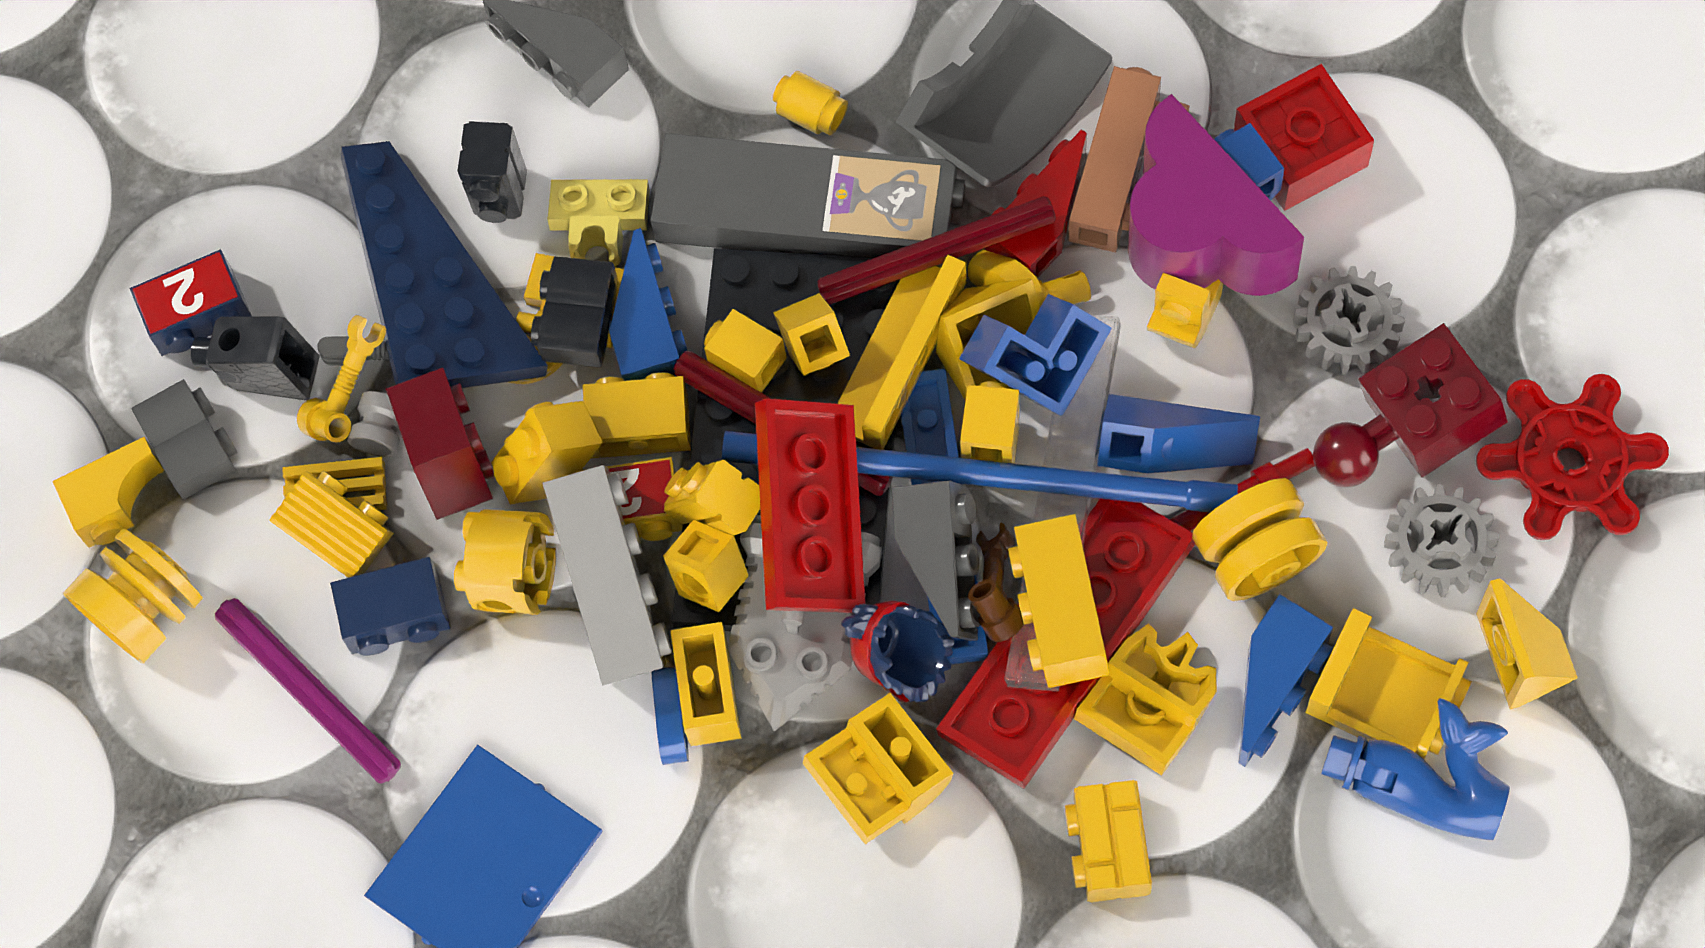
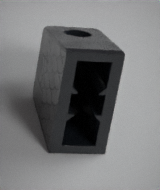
M220 317L215 321L211 338L196 337L193 340L191 346L192 363L195 366L210 367L234 390L298 400H309L320 355L285 317Z

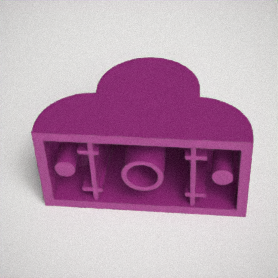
M1172 94L1155 107L1146 124L1143 176L1136 183L1131 195L1128 255L1133 270L1145 284L1153 289H1156L1163 273L1203 288L1208 287L1219 279L1230 289L1252 296L1273 294L1294 283L1298 278L1304 236Z

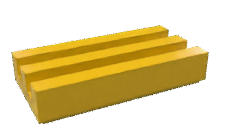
M382 457L282 467L283 478L285 479V486H283L285 498L305 471L316 477H319L323 470L334 478L374 475L338 481L348 487L345 493L375 489V495L346 498L359 507L365 500L378 510H387L385 462Z

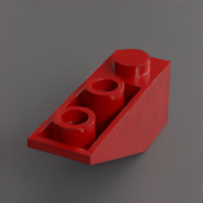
M1081 129L1070 141L1067 139L1062 140L1050 154L1049 164L1038 175L1031 173L1021 183L1014 201L1006 209L999 207L991 214L994 215L1045 196L1052 203L1056 215L1054 223L986 247V251L1016 259L1037 278L1062 253L1069 219L1086 158L1087 133Z

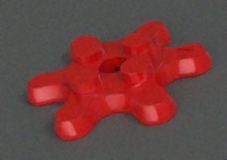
M1595 374L1589 377L1583 385L1580 397L1568 404H1559L1550 400L1545 395L1541 386L1535 381L1520 379L1513 382L1506 393V403L1521 421V434L1510 443L1487 444L1480 449L1476 456V466L1483 477L1489 480L1514 479L1530 490L1532 501L1524 513L1523 526L1528 535L1534 539L1550 540L1555 537L1561 530L1565 516L1574 510L1579 512L1588 511L1596 515L1605 529L1615 535H1626L1638 526L1640 511L1636 504L1625 494L1623 487L1624 479L1634 470L1660 468L1665 464L1669 456V447L1664 438L1656 433L1628 434L1617 427L1613 420V410L1620 400L1621 388L1617 380L1610 375ZM1566 448L1576 449L1583 455L1585 465L1579 469H1569V471H1566L1558 460L1557 453Z

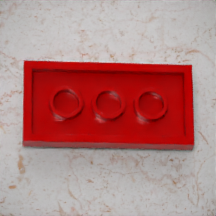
M767 398L755 402L766 610L853 613L852 609L856 605L865 604L854 405Z

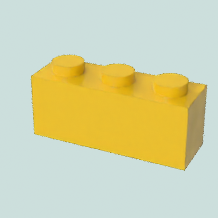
M1076 514L1014 527L1018 546L1008 548L1014 578L1024 577L1027 592L1017 595L1024 625L1034 623L1037 639L1027 641L1033 672L1044 671L1048 688L1110 675Z

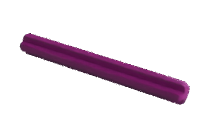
M238 599L225 600L215 612V620L377 783L389 782L395 777L401 768L400 761Z

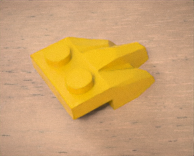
M1148 623L1128 637L1108 662L1110 675L1100 678L1077 708L1074 720L1162 776L1194 732L1217 692L1216 668L1207 665L1195 669L1188 665L1198 647V644L1189 632L1170 645L1161 647L1156 643L1158 632Z

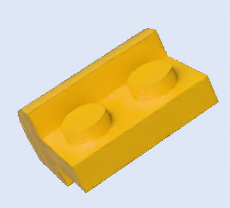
M891 693L850 718L844 730L804 755L802 763L864 844H867L900 821L904 824L923 811L942 793L954 774Z

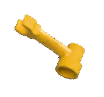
M355 315L350 320L347 328L349 336L347 341L348 351L327 401L322 398H311L304 402L298 410L297 425L303 434L319 441L329 440L335 443L341 442L348 437L351 431V421L344 414V411L366 358L373 353L374 348L378 347L385 338L386 328L384 325L375 322L371 327L369 335L363 338L362 332L366 326L367 319Z

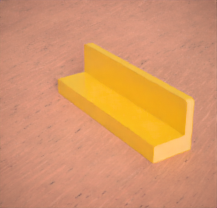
M947 255L941 268L934 266L900 279L838 404L854 405L856 441L875 449H884L937 343L940 316L961 294L966 284V262Z

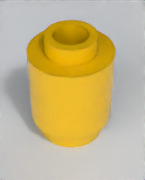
M800 71L794 72L791 77L783 76L773 94V101L777 103L776 113L817 135L822 132L830 136L833 135L842 123L848 108V101L840 97L838 90Z

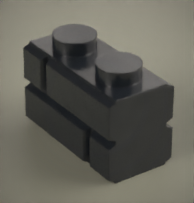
M469 121V123L463 125L461 140L463 150L460 151L457 172L473 214L477 215L481 220L491 223H501L506 219L520 217L524 199L522 191L525 190L527 168L513 127L508 125V123Z

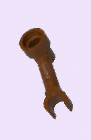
M1001 522L999 533L994 538L988 540L981 530L976 536V542L984 556L983 580L974 585L968 594L969 600L980 615L978 619L979 624L990 640L994 642L1005 641L1013 637L1024 625L1020 608L1003 591L1004 562L1009 556L1008 548L1014 546L1015 540L1005 524Z

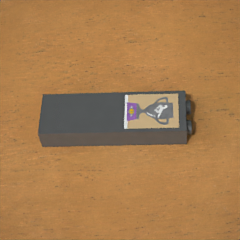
M665 133L650 222L655 241L661 243L734 250L876 258L960 227V224L952 223L954 208L963 209L965 179H957V166L947 159Z

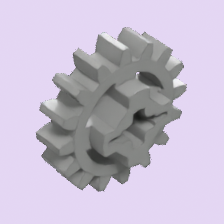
M1350 266L1345 277H1341L1335 267L1330 268L1326 283L1321 278L1315 276L1311 280V292L1301 291L1298 305L1301 307L1295 309L1293 323L1301 326L1297 328L1295 338L1297 342L1309 341L1305 353L1308 359L1317 354L1323 356L1322 369L1327 370L1333 362L1340 363L1342 375L1348 374L1351 364H1357L1362 373H1367L1371 358L1381 364L1387 360V349H1397L1400 341V336L1397 333L1402 332L1405 318L1397 315L1401 311L1402 300L1400 298L1388 299L1393 286L1390 282L1379 287L1374 284L1376 272L1371 270L1363 279L1358 277L1356 266ZM1329 299V308L1321 310L1320 316L1315 317L1319 306ZM1382 324L1380 333L1369 342V332L1375 331L1377 325Z
M1437 484L1433 496L1429 497L1421 487L1417 488L1413 496L1414 504L1402 498L1396 509L1399 515L1390 514L1386 528L1392 531V533L1386 534L1384 548L1396 551L1390 555L1388 564L1390 567L1404 566L1405 569L1401 577V581L1404 584L1411 581L1414 577L1420 580L1419 593L1424 594L1430 585H1436L1440 597H1446L1449 586L1454 584L1463 594L1469 588V577L1481 583L1487 573L1484 566H1492L1497 553L1490 548L1497 545L1499 533L1486 531L1492 526L1495 517L1493 513L1479 515L1478 510L1482 502L1479 497L1471 500L1469 503L1463 501L1464 488L1458 487L1453 496L1445 495L1443 485ZM1408 528L1412 531L1411 537L1417 541V549L1414 553H1412L1408 544ZM1468 528H1470L1474 536L1475 552L1471 550L1472 544L1466 540L1465 532ZM1453 531L1450 543L1443 541L1439 545L1435 544L1429 550L1433 538L1439 540L1443 536L1447 537ZM1435 568H1448V569H1447V570H1441V569H1435Z

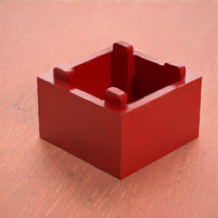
M1322 64L1236 109L1234 130L1237 131L1251 123L1284 167L1281 190L1275 196L1284 211L1363 170L1369 165L1374 139Z

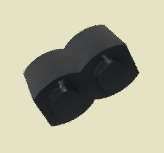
M554 256L550 271L544 270L542 272L540 299L546 300L542 316L534 317L531 328V343L537 346L542 361L602 367L617 289L618 276L613 262Z

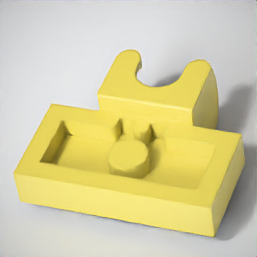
M648 179L551 180L547 217L550 231H569L568 246L571 258L586 259L589 249L600 246L609 252V262H613L614 266L619 265L623 247L622 230H636L639 228L647 230L650 194Z

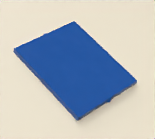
M477 744L364 896L421 936L422 942L426 945L432 944L436 948H518L603 831L545 791V787L542 784L533 783Z

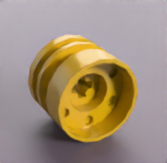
M123 528L114 537V540L129 556L124 560L115 552L105 547L100 552V555L113 571L111 576L105 579L96 572L85 568L63 592V595L106 636L137 661L144 664L166 640L163 631L153 619L160 613L180 624L186 617L171 599L175 596L194 609L203 597L192 586L187 573L170 556L152 542L140 539Z

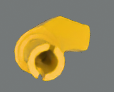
M986 250L978 252L968 265V277L976 286L1027 278L1032 279L1041 306L1048 294L1071 304L1091 300L1090 285L1082 270L1042 283L1027 267L1016 259Z

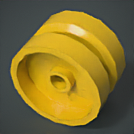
M1286 478L1273 479L1235 495L1216 507L1193 530L1192 538L1203 558L1209 562L1219 563L1215 572V578L1227 599L1240 601L1263 594L1301 573L1326 550L1328 542L1315 520L1309 517H1299L1303 511L1304 502L1290 480Z

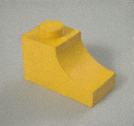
M142 437L52 482L74 531L90 548L94 545L112 543L115 541L114 537L123 528L127 530L134 526L131 519V511L136 497L152 478L165 470L154 449L146 438Z

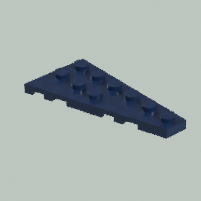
M390 141L341 147V161L380 322L386 328L385 342L396 385L440 368H444L451 386L460 383L462 388L546 377L548 365L545 361H542L534 345H532L527 335Z

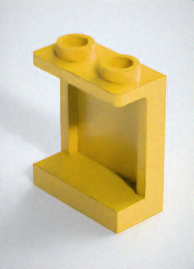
M1353 608L1310 696L1306 713L1356 737H1365L1368 742L1369 740L1391 741L1409 748L1423 759H1425L1428 751L1438 755L1444 741L1440 731L1437 701L1439 698L1445 699L1460 709L1472 681L1463 677L1469 662L1459 658L1456 665L1451 664L1369 626L1372 616Z

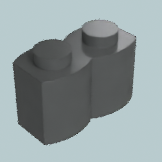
M183 379L131 408L165 472L183 500L237 471L230 457L238 452L225 429L222 427L214 431L207 417L213 415L215 411L201 387L192 391Z

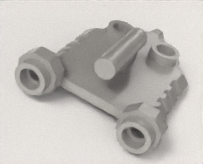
M756 515L747 531L742 532L740 535L741 545L747 555L745 565L748 566L747 572L749 577L744 581V588L740 589L738 599L741 602L740 605L736 606L735 616H737L736 625H732L727 649L739 670L745 671L743 677L747 684H752L750 690L754 697L759 696L760 699L757 702L775 732L802 710L800 706L803 703L807 706L814 700L813 695H821L826 691L824 686L827 684L832 686L851 670L853 660L851 657L850 637L845 635V628L841 626V622L846 617L854 615V613L766 610L761 515ZM861 532L865 587L868 586L869 577L880 567L882 548L879 547L880 539L877 536Z

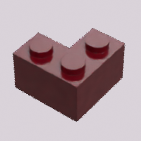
M440 368L386 388L412 468L436 520L492 500L493 496L487 480L495 477L494 470L486 449L483 447L475 423L472 422L465 425L462 414L471 410L461 384L458 383L451 386L444 368Z

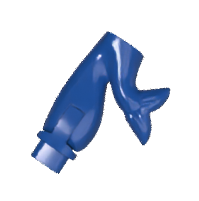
M1438 699L1440 731L1446 745L1445 758L1455 782V787L1447 784L1421 756L1405 746L1386 740H1369L1368 742L1362 736H1358L1357 741L1354 742L1333 735L1321 772L1322 775L1343 781L1342 788L1349 790L1351 783L1354 781L1352 789L1362 797L1422 824L1461 836L1494 840L1506 807L1510 786L1487 771L1479 763L1477 753L1504 738L1508 734L1504 727L1487 721L1469 722L1455 704L1445 699Z

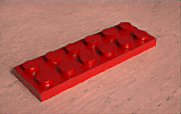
M1099 499L1079 527L1107 662H1109L1124 641L1137 629L1188 556L1195 542L1191 531L1142 503ZM1034 623L1023 625L1021 630L1013 637L997 642L936 728L938 736L1023 789L1028 785L1072 722L1077 708L1101 678L1048 688L1044 671L1033 672L1027 641L1037 639Z

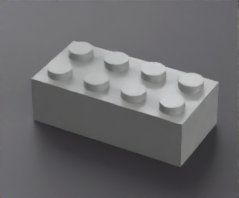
M601 465L543 482L542 484L602 686L663 668L666 665L664 655L673 652L665 623L655 624L649 605L657 603L658 600L650 573L640 575L634 555L643 553L635 523L625 525L620 509L621 505L629 503L621 475L618 472L610 475L609 468Z

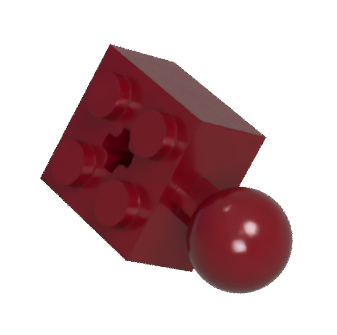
M1443 323L1358 378L1365 400L1377 417L1363 426L1351 422H1341L1326 428L1319 435L1314 445V465L1321 477L1332 485L1338 487L1357 486L1368 480L1374 473L1379 460V451L1395 441L1421 478H1423L1508 423L1502 399L1445 323ZM1440 398L1435 402L1431 401V399Z

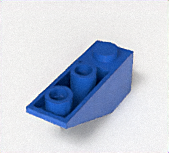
M641 228L633 232L609 329L620 372L625 381L645 379L653 373H670L676 377L675 364L680 356L687 351L682 330L672 332L667 318L676 315L669 286L659 288L655 274L664 270L656 243L646 245Z
M1109 394L1102 424L1097 466L1150 474L1253 464L1260 416Z
M1281 594L1276 598L1251 635L1248 649L1238 761L1244 767H1246L1254 754L1260 758L1266 754L1278 734V731L1272 728L1282 712L1288 716L1292 715L1306 693V689L1300 686L1310 670L1318 675L1333 651V647L1328 644L1333 627Z

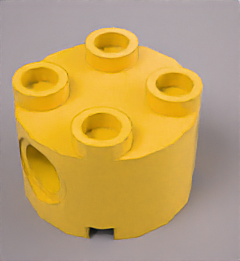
M491 509L466 513L463 521V538L466 542L464 560H459L456 563L454 585L457 591H466L467 600L472 609L538 615L541 612L538 605H546L550 598L556 566V548L546 547L545 536H554L553 525L548 515L540 512Z

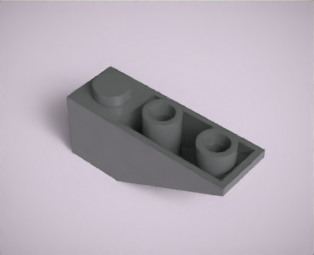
M482 0L488 16L485 23L493 35L504 43L508 39L520 48L518 51L524 61L536 71L543 68L553 77L552 82L556 88L570 100L577 97L589 108L629 71L624 47L589 18L511 0Z
M952 481L892 487L894 534L897 544L949 635L953 638L977 641V627L980 626L978 621L980 615L968 598L969 591L975 585L974 575H977L979 571V555L972 543L971 526L976 519V504L972 494L969 492V487Z

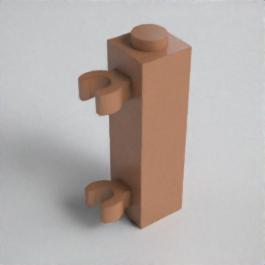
M1113 67L1069 219V242L1116 253L1122 231H1129L1130 200L1144 156L1146 124L1152 111L1160 103L1161 77L1152 75L1143 68L1129 67L1125 69ZM1181 103L1183 107L1189 112L1190 106L1185 103Z

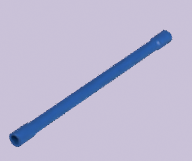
M725 431L722 460L758 465L757 434ZM856 447L858 473L939 482L952 481L967 485L1184 507L1190 511L1208 513L1238 494L1237 484L1200 480L1184 482Z

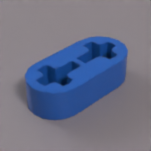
M666 667L651 671L657 738L662 765L689 762L688 740L683 725L676 667Z

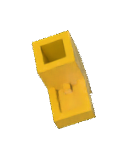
M1163 273L1155 289L1154 311L1148 322L1147 330L1196 348L1203 338L1222 296L1223 283L1217 279L1208 287L1203 288Z

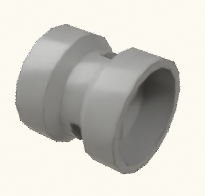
M372 391L363 392L357 407L360 413V422L352 425L347 441L352 447L361 452L379 457H393L397 452L400 439L396 434L399 427L388 394Z

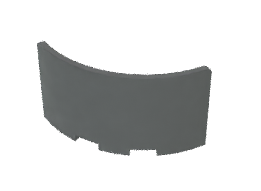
M1002 0L988 23L969 45V50L974 54L961 67L951 62L932 77L920 80L895 122L982 185L993 187L1023 169L1061 132L1095 89L1112 63V56L1034 0Z

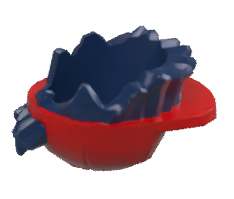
M886 601L874 605H856L852 609L854 615L846 617L841 622V626L845 628V635L850 637L851 657L858 671L873 683L880 685L888 694L891 693L900 702H926L929 699L928 695L935 696L938 684L946 682L944 672L951 669V664L947 657L953 653L952 646L954 645V640L948 635L949 633L944 624L939 622L932 612L917 609L915 606H911L903 601Z

